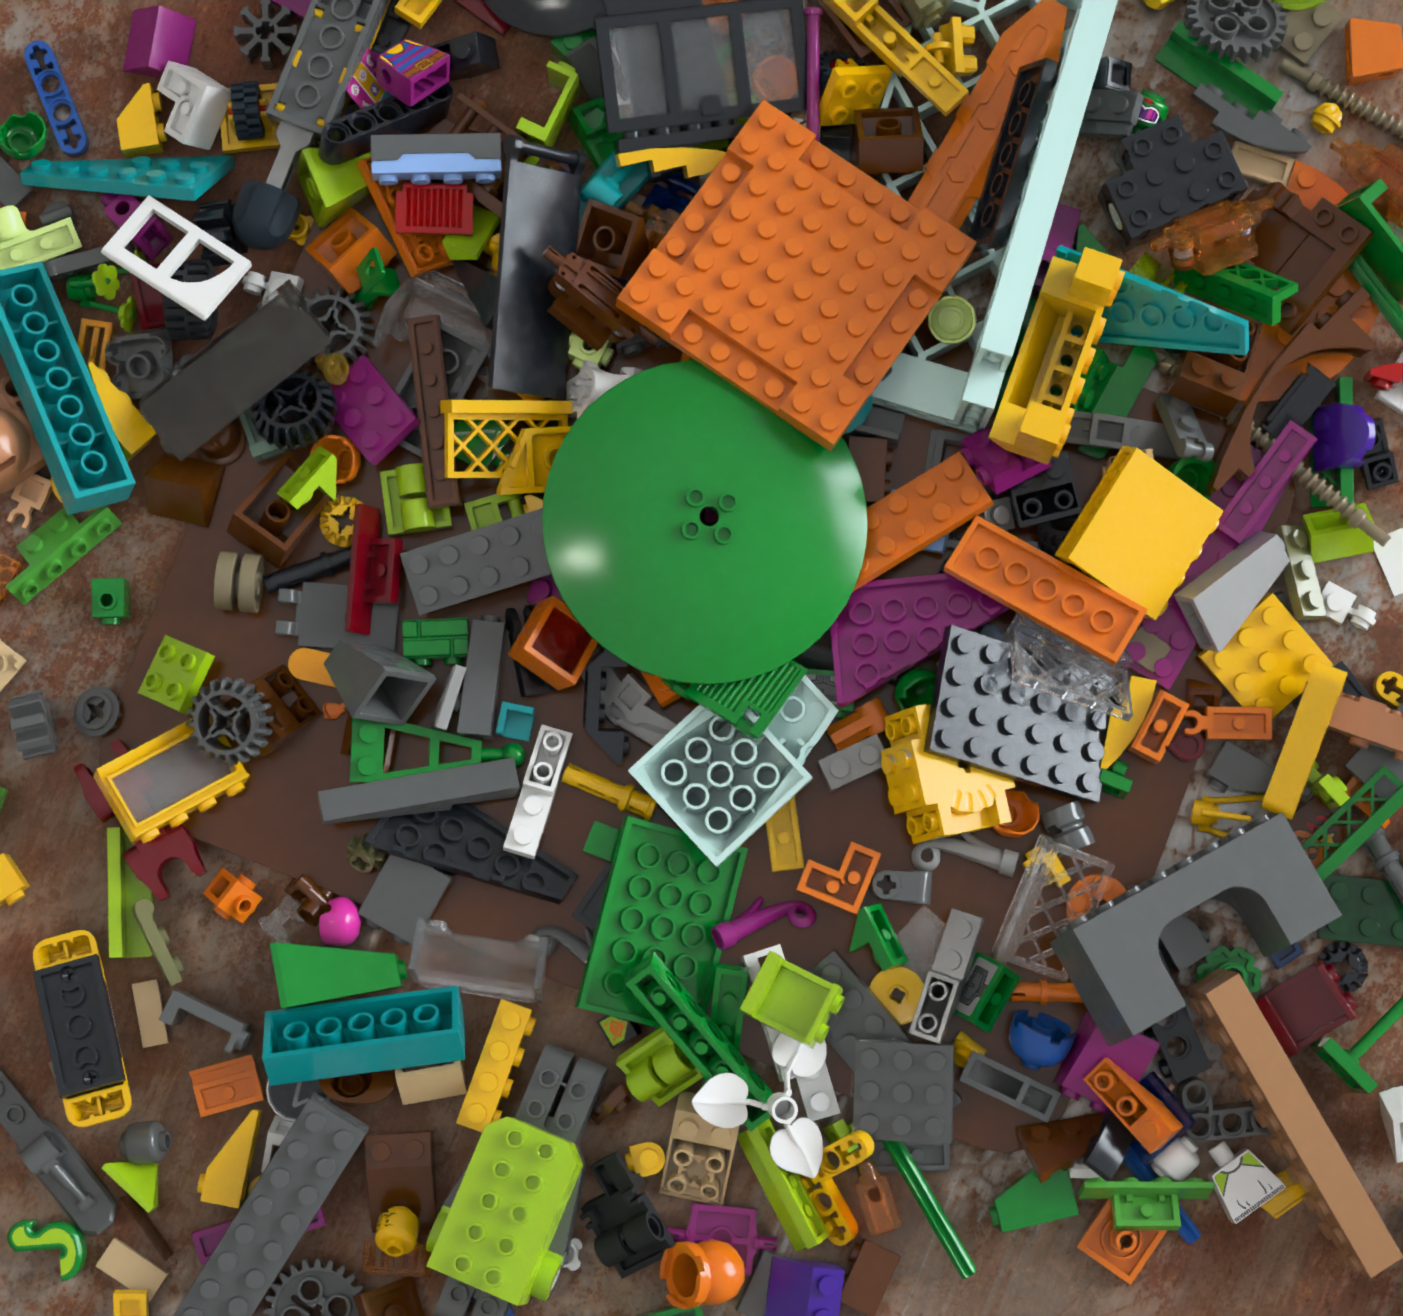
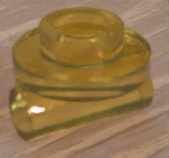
M322 353L315 358L316 364L331 385H341L346 381L349 365L341 353H331L329 355Z

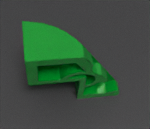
M599 97L572 108L567 119L596 170L615 150L614 141L621 140V133H626L607 134L603 100ZM619 114L620 119L627 118L623 114Z

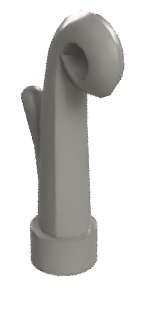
M969 832L961 834L966 841L947 837L918 843L911 853L912 863L920 871L930 872L939 865L940 851L995 869L999 871L998 874L1012 878L1019 852L1008 849L1002 850L991 846ZM930 850L933 859L930 862H924L921 859V854L924 851Z

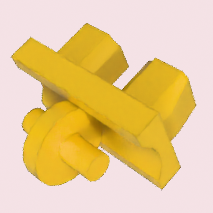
M951 17L949 23L939 27V32L933 33V42L925 45V49L956 79L958 77L971 76L978 69L975 55L963 54V46L970 47L974 43L975 27L961 24V17Z

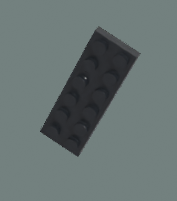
M1044 58L1019 67L969 233V237L977 242L974 252L1003 247L1010 237L1011 218L1021 200L1019 191L1029 174L1030 166L1028 161L1031 152L1034 151L1038 144L1039 135L1037 131L1040 122L1047 114L1048 104L1046 101L1049 91L1053 89L1057 80V73L1055 71L1058 62L1052 59Z

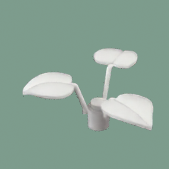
M779 1033L773 1042L772 1058L778 1065L785 1066L784 1092L772 1094L768 1098L767 1103L746 1099L748 1096V1086L745 1081L733 1073H720L710 1078L693 1096L692 1105L704 1120L721 1128H734L743 1124L748 1116L746 1105L767 1110L777 1122L783 1123L785 1128L777 1130L770 1140L769 1150L774 1162L786 1171L815 1178L823 1156L822 1135L818 1126L806 1117H800L793 1121L797 1116L798 1106L790 1097L792 1095L790 1072L792 1070L799 1077H808L816 1074L822 1068L826 1059V1043L824 1039L822 1044L816 1043L814 1049Z

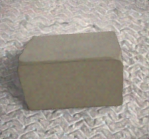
M1139 625L1128 643L1129 645L1132 642H1140L1144 645L1146 649L1145 656L1136 662L1151 673L1155 671L1154 665L1156 661L1165 658L1171 649L1167 643L1153 633L1146 632L1141 625Z

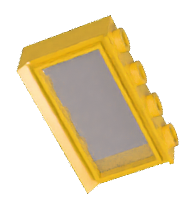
M211 713L209 716L210 727L213 725ZM186 722L97 768L93 778L131 843L134 844L141 840L145 844L158 837L161 828L169 824L171 828H175L189 819L187 814L197 809L202 813L217 804L215 799L227 794L228 797H232L244 790V783L248 780L249 773L246 772L240 761H238L237 765L229 766L227 760L224 764L219 765L216 763L215 757L212 759L204 758L206 748L200 751L195 749L196 744L199 742L198 738L192 740L188 738L191 733L195 732L194 727H187L185 725ZM226 736L218 738L221 743L231 747Z

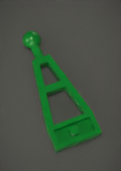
M351 718L349 782L369 783L481 763V761H496L513 757L517 768L524 763L526 754L524 748L518 743H508L502 749L481 748L482 741L409 723H405L402 726ZM385 729L428 738V766L383 773ZM440 741L470 748V760L439 764Z

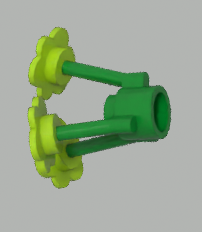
M135 249L134 255L146 262L144 253L139 249ZM105 263L99 264L98 271L68 278L66 283L67 296L71 301H80L82 308H95L118 314V319L121 321L120 327L124 328L126 332L132 330L133 324L138 318L136 300L132 296H129L127 303H123L120 307L93 301V298L97 296H104L107 300L115 298L116 290L120 288L117 276L130 273L123 267L116 268L113 265L107 266Z

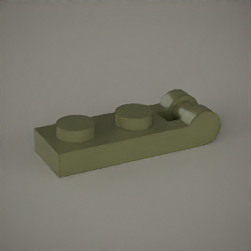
M148 899L137 901L132 908L133 915L168 987L183 981L180 974L185 972L177 955L171 957L166 947L170 943V939L162 925L157 927L151 916L154 912L153 903Z

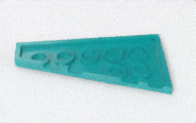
M234 155L163 158L137 156L132 159L75 161L40 159L33 161L29 167L20 172L21 185L195 201L235 168Z
M1063 245L1056 249V257L1076 264L1079 263L1082 253ZM1119 269L1124 271L1125 274L1111 308L1104 307L1101 317L1107 320L1098 342L1244 356L1249 352V320ZM1073 328L1071 334L1081 337L1082 331L1078 328Z

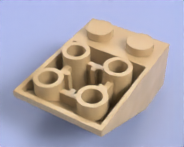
M682 1091L678 1096L659 1193L714 1205H723L739 1126L721 1128L707 1122L696 1112L692 1105V1098L696 1093Z

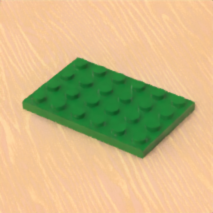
M624 816L575 1007L660 1028L661 1025L625 984L628 971L652 952H655L701 1008L707 1012L715 981L717 963L719 964L722 953L713 941L711 927L724 921H730L748 848H737L726 860L716 867L684 831Z

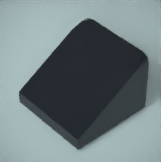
M1109 56L1101 58L1092 89L1130 91L1132 63Z

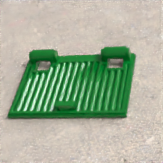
M791 660L768 673L726 684H690L688 686L685 683L662 679V682L671 691L688 701L691 700L731 723L735 729L750 738L759 739L808 672V669ZM748 709L760 715L754 724L743 718Z

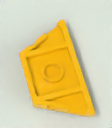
M572 426L521 429L497 487L496 494L509 495L545 492L547 478L555 455Z

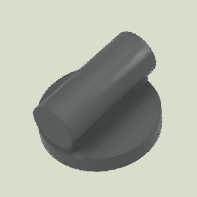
M63 202L51 203L45 208L43 214L39 215L43 227L71 217L73 224L75 221L74 212L70 205Z

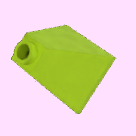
M319 148L302 149L295 173L318 229L327 226L349 207L354 206L370 194L357 163L361 159L370 157L371 151L342 164L330 165L323 162L318 156Z

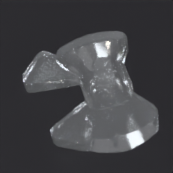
M284 895L280 906L269 916L260 917L258 923L267 935L275 937V942L289 943L290 938L283 924L288 919L300 923H305V921L297 913V909L300 906L299 902L289 895Z

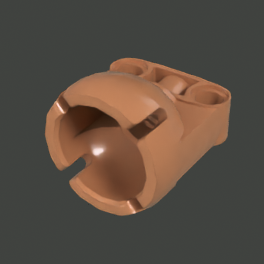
M10 375L5 376L0 384V495L8 493L47 465L19 396L13 397L7 394V391H16Z

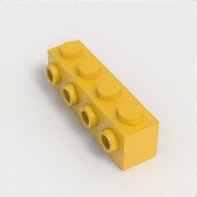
M501 999L457 1118V1124L483 1132L485 1125L501 1119L503 1111L498 1109L502 1097L508 1099L514 1080L509 1078L513 1066L519 1068L525 1053V1049L521 1048L522 1041L525 1035L531 1036L537 1018L532 1017L533 1009Z

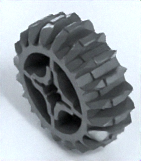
M326 286L325 295L322 296L316 288L313 290L316 298L310 300L306 294L303 295L302 299L306 305L302 307L299 304H295L293 308L299 313V316L289 315L288 320L295 325L311 327L314 333L319 334L320 350H315L306 341L296 356L298 358L306 356L304 363L308 367L317 360L316 369L320 372L324 369L326 363H328L331 373L336 371V363H340L342 369L347 370L346 360L351 358L354 363L358 359L355 355L357 351L362 355L368 353L367 349L361 344H371L373 342L371 336L364 334L374 331L373 324L365 323L372 318V315L369 311L362 312L365 307L363 300L355 303V293L348 294L344 299L345 290L342 287H339L336 295H333L331 286ZM324 307H329V310L325 316L321 318H311V316L318 310ZM342 308L349 311L355 317L356 331L350 330L348 326L341 324L342 315L340 313ZM332 323H334L337 331H331L330 335H327L324 328H330ZM351 340L342 350L329 353L337 342H349Z
M231 677L222 678L221 682L218 679L210 681V687L202 686L199 689L201 696H193L191 699L196 707L188 708L186 711L189 715L193 716V720L187 721L185 725L187 727H194L195 732L191 733L188 738L191 740L198 738L199 742L196 744L195 749L200 751L206 748L204 758L212 759L215 757V761L219 765L224 764L227 760L228 765L233 766L237 765L238 761L241 763L249 762L250 756L256 757L260 755L259 747H266L268 745V741L263 735H271L273 732L271 728L266 726V723L272 722L274 717L271 715L266 716L265 710L271 708V704H262L260 702L264 698L265 693L258 692L253 694L255 690L253 683L244 686V679L237 678L233 682ZM230 695L240 700L242 704L233 708L228 702L224 703L220 697ZM210 713L213 717V725L211 727L209 722ZM235 715L232 717L233 723H230L233 726L224 728L228 725L226 720H230L227 716ZM249 715L251 721L250 730L248 729L246 723L247 717ZM227 735L232 741L236 740L240 746L237 748L226 746L218 738Z

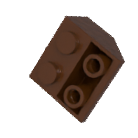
M284 664L250 682L255 685L253 694L258 692L265 693L264 698L260 702L262 704H271V708L265 710L266 716L271 715L274 717L272 722L266 723V726L271 728L273 732L271 735H263L268 741V745L266 747H259L262 758L286 744L322 715V712ZM232 697L228 704L234 708L240 706L242 702ZM250 715L247 717L246 720L247 727L249 730L251 726Z

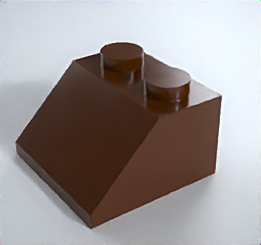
M918 107L854 110L858 169L869 176L896 172L908 175L917 171H923L924 136Z
M588 198L577 232L576 255L585 262L590 259L608 275L630 281L650 253L643 218Z

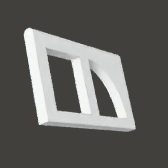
M148 196L101 251V254L203 321L212 314L252 266L250 260L151 196ZM154 213L186 234L157 269L125 249L126 245ZM200 243L232 264L221 274L201 282H181L170 278Z

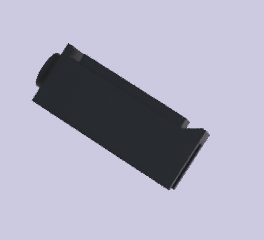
M1308 362L1306 373L1300 372L1265 416L1268 421L1265 423L1261 420L1260 424L1265 429L1262 433L1268 432L1269 439H1277L1290 420L1302 427L1336 385L1334 381Z

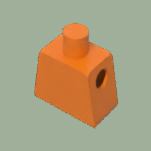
M1350 18L1344 27L1346 86L1397 76L1403 67L1401 26L1359 18Z

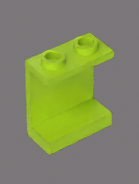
M552 61L548 62L549 83L563 91L545 127L521 117L516 126V132L519 136L528 142L549 147L554 146L581 92L579 77L575 73L574 67L561 61L558 64Z

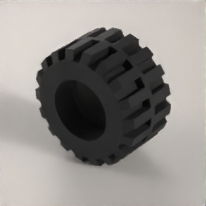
M209 259L185 260L170 278L190 283L205 281L216 275ZM162 294L164 322L171 340L212 339L217 326L218 307L203 321Z

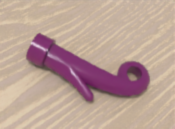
M760 896L746 911L729 922L724 921L711 927V935L716 946L723 951L736 945L738 940L785 916L788 917L794 926L808 928L816 921L817 914L815 909L808 903L796 900L785 901L760 909L764 902L763 897ZM796 913L803 914L805 917H798Z

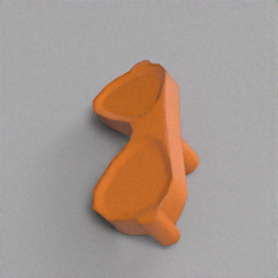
M326 702L322 708L326 720H336L348 711L344 702L341 704Z

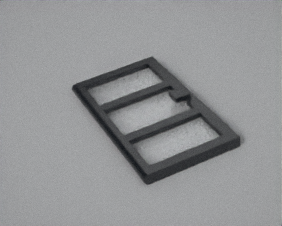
M743 0L593 18L607 134L725 119L747 118L752 116L763 99L783 113L807 111V36L803 0Z

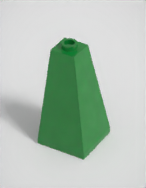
M277 942L270 943L281 1009L403 987V979H408L405 960H399L398 954Z

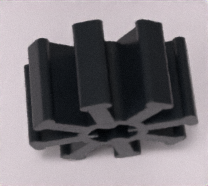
M231 199L198 204L200 212L194 213L193 222L200 229L240 255L248 253V246L239 240L233 229L232 214L235 203H232ZM203 245L201 259H209L213 267L231 264Z

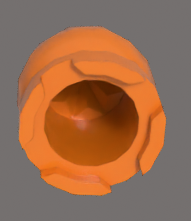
M714 1239L705 1240L697 1244L691 1241L676 1242L673 1248H668L664 1251L660 1264V1280L666 1279L667 1288L670 1293L665 1295L666 1299L674 1307L681 1310L699 1307L701 1304L711 1306L723 1304L738 1294L745 1281L744 1261L737 1250L727 1242Z

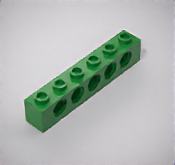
M652 952L628 971L625 982L627 987L707 1081L720 1073L736 1074L748 1086V1096L746 1099L767 1103L768 1098L774 1094L655 952ZM746 1105L748 1116L744 1124L752 1131L769 1119L771 1115L767 1110Z

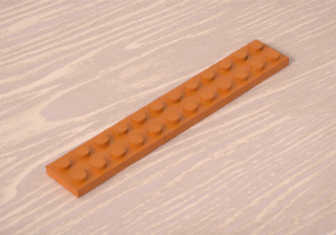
M957 452L867 507L866 549L862 568L853 592L975 518L976 515L994 506L992 499L960 452ZM640 671L662 708L681 697L671 691L662 682V678Z

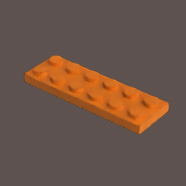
M978 515L975 516L944 566L945 573L1114 667L1148 610Z

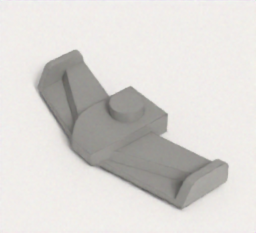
M597 644L591 657L601 649L600 644ZM580 658L576 661L574 665L575 667L578 664ZM602 666L601 671H606L607 673L606 690L600 691V703L605 704V717L615 726H620L654 747L678 723L647 705L655 695L634 673L628 674L622 681L614 667ZM585 668L583 669V671H582V673H581V677L583 678L584 681H585Z

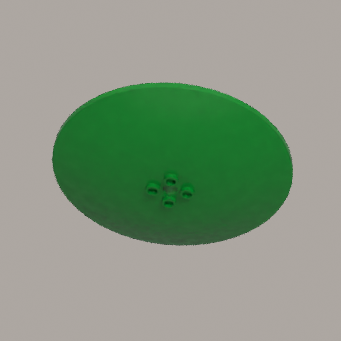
M695 360L668 363L644 370L618 383L595 400L576 420L558 449L547 478L543 497L542 532L546 559L553 581L573 617L589 636L621 661L645 673L681 683L706 685L747 680L768 673L805 652L830 628L847 604L862 568L867 541V508L863 485L856 463L843 438H840L831 452ZM708 508L716 512L718 520L715 525L706 526L701 522L700 512L703 509Z

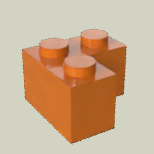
M851 841L838 871L808 859L795 891L857 915L881 853Z

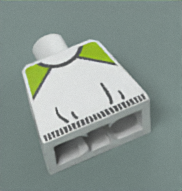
M1222 1140L1208 1150L1218 1167L1208 1173L1207 1176L1210 1182H1214V1191L1231 1223L1237 1224L1286 1188L1249 1149L1243 1148L1236 1154H1233L1226 1142Z

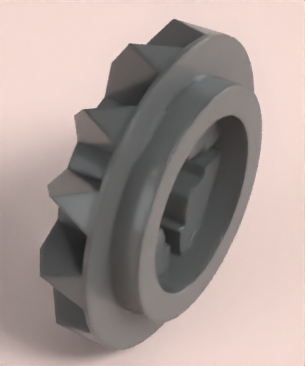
M97 686L88 689L79 697L74 709V720L77 728L83 734L96 738L97 736H107V732L110 729L117 728L115 723L117 718L122 716L119 711V706L122 702L116 697V692L106 687ZM92 706L102 708L101 711L104 713V718L96 717L97 713Z

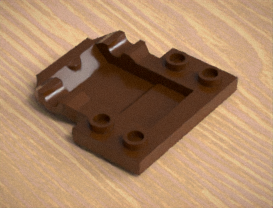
M1273 182L1259 191L1253 189L1236 209V211L1246 210L1251 213V240L1244 244H1237L1232 241L1231 216L1214 236L1216 241L1214 251L1298 283V292L1281 301V322L1276 324L1292 336L1369 243L1374 234L1322 197L1310 211L1303 205L1298 194L1292 193L1280 182ZM1247 236V237H1236V238L1244 239V238H1248V236Z

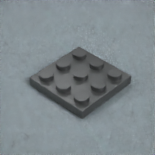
M856 1039L854 1049L853 1131H865L873 1140L951 1144L953 1137L954 1043L938 1044L935 1042Z

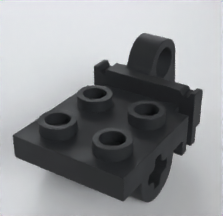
M618 1151L593 1163L589 1168L604 1193L587 1201L580 1208L583 1213L579 1217L581 1220L588 1217L591 1220L585 1227L587 1230L592 1228L597 1236L594 1240V1248L599 1260L607 1267L615 1266L623 1279L662 1259L664 1251L668 1248H673L676 1243L647 1194L643 1192L637 1195L636 1191L645 1182L640 1173L634 1174L629 1170Z

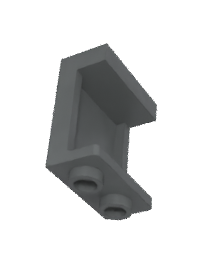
M389 855L358 914L364 917L363 921L370 927L378 930L382 927L391 932V937L398 943L406 946L410 943L414 946L422 937L421 934L456 874Z
M185 990L172 991L159 1018L160 1021L168 1025H181L187 1012L230 1032L231 1037L224 1049V1052L228 1054L239 1053L242 1049L246 1050L254 1035L250 1031L252 1023Z

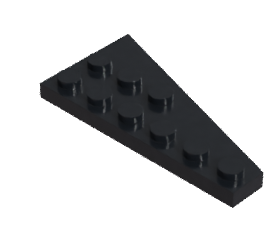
M469 803L453 804L450 810L380 818L362 843L363 847L556 904L561 903L579 876L539 849H537L534 859L503 851L509 829Z

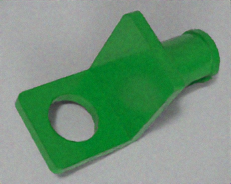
M372 248L356 268L362 288L356 293L354 301L356 303L363 300L365 303L363 309L367 308V310L372 308L380 296L401 297L403 294L396 271L384 268L378 248ZM372 261H374L375 267L370 266Z

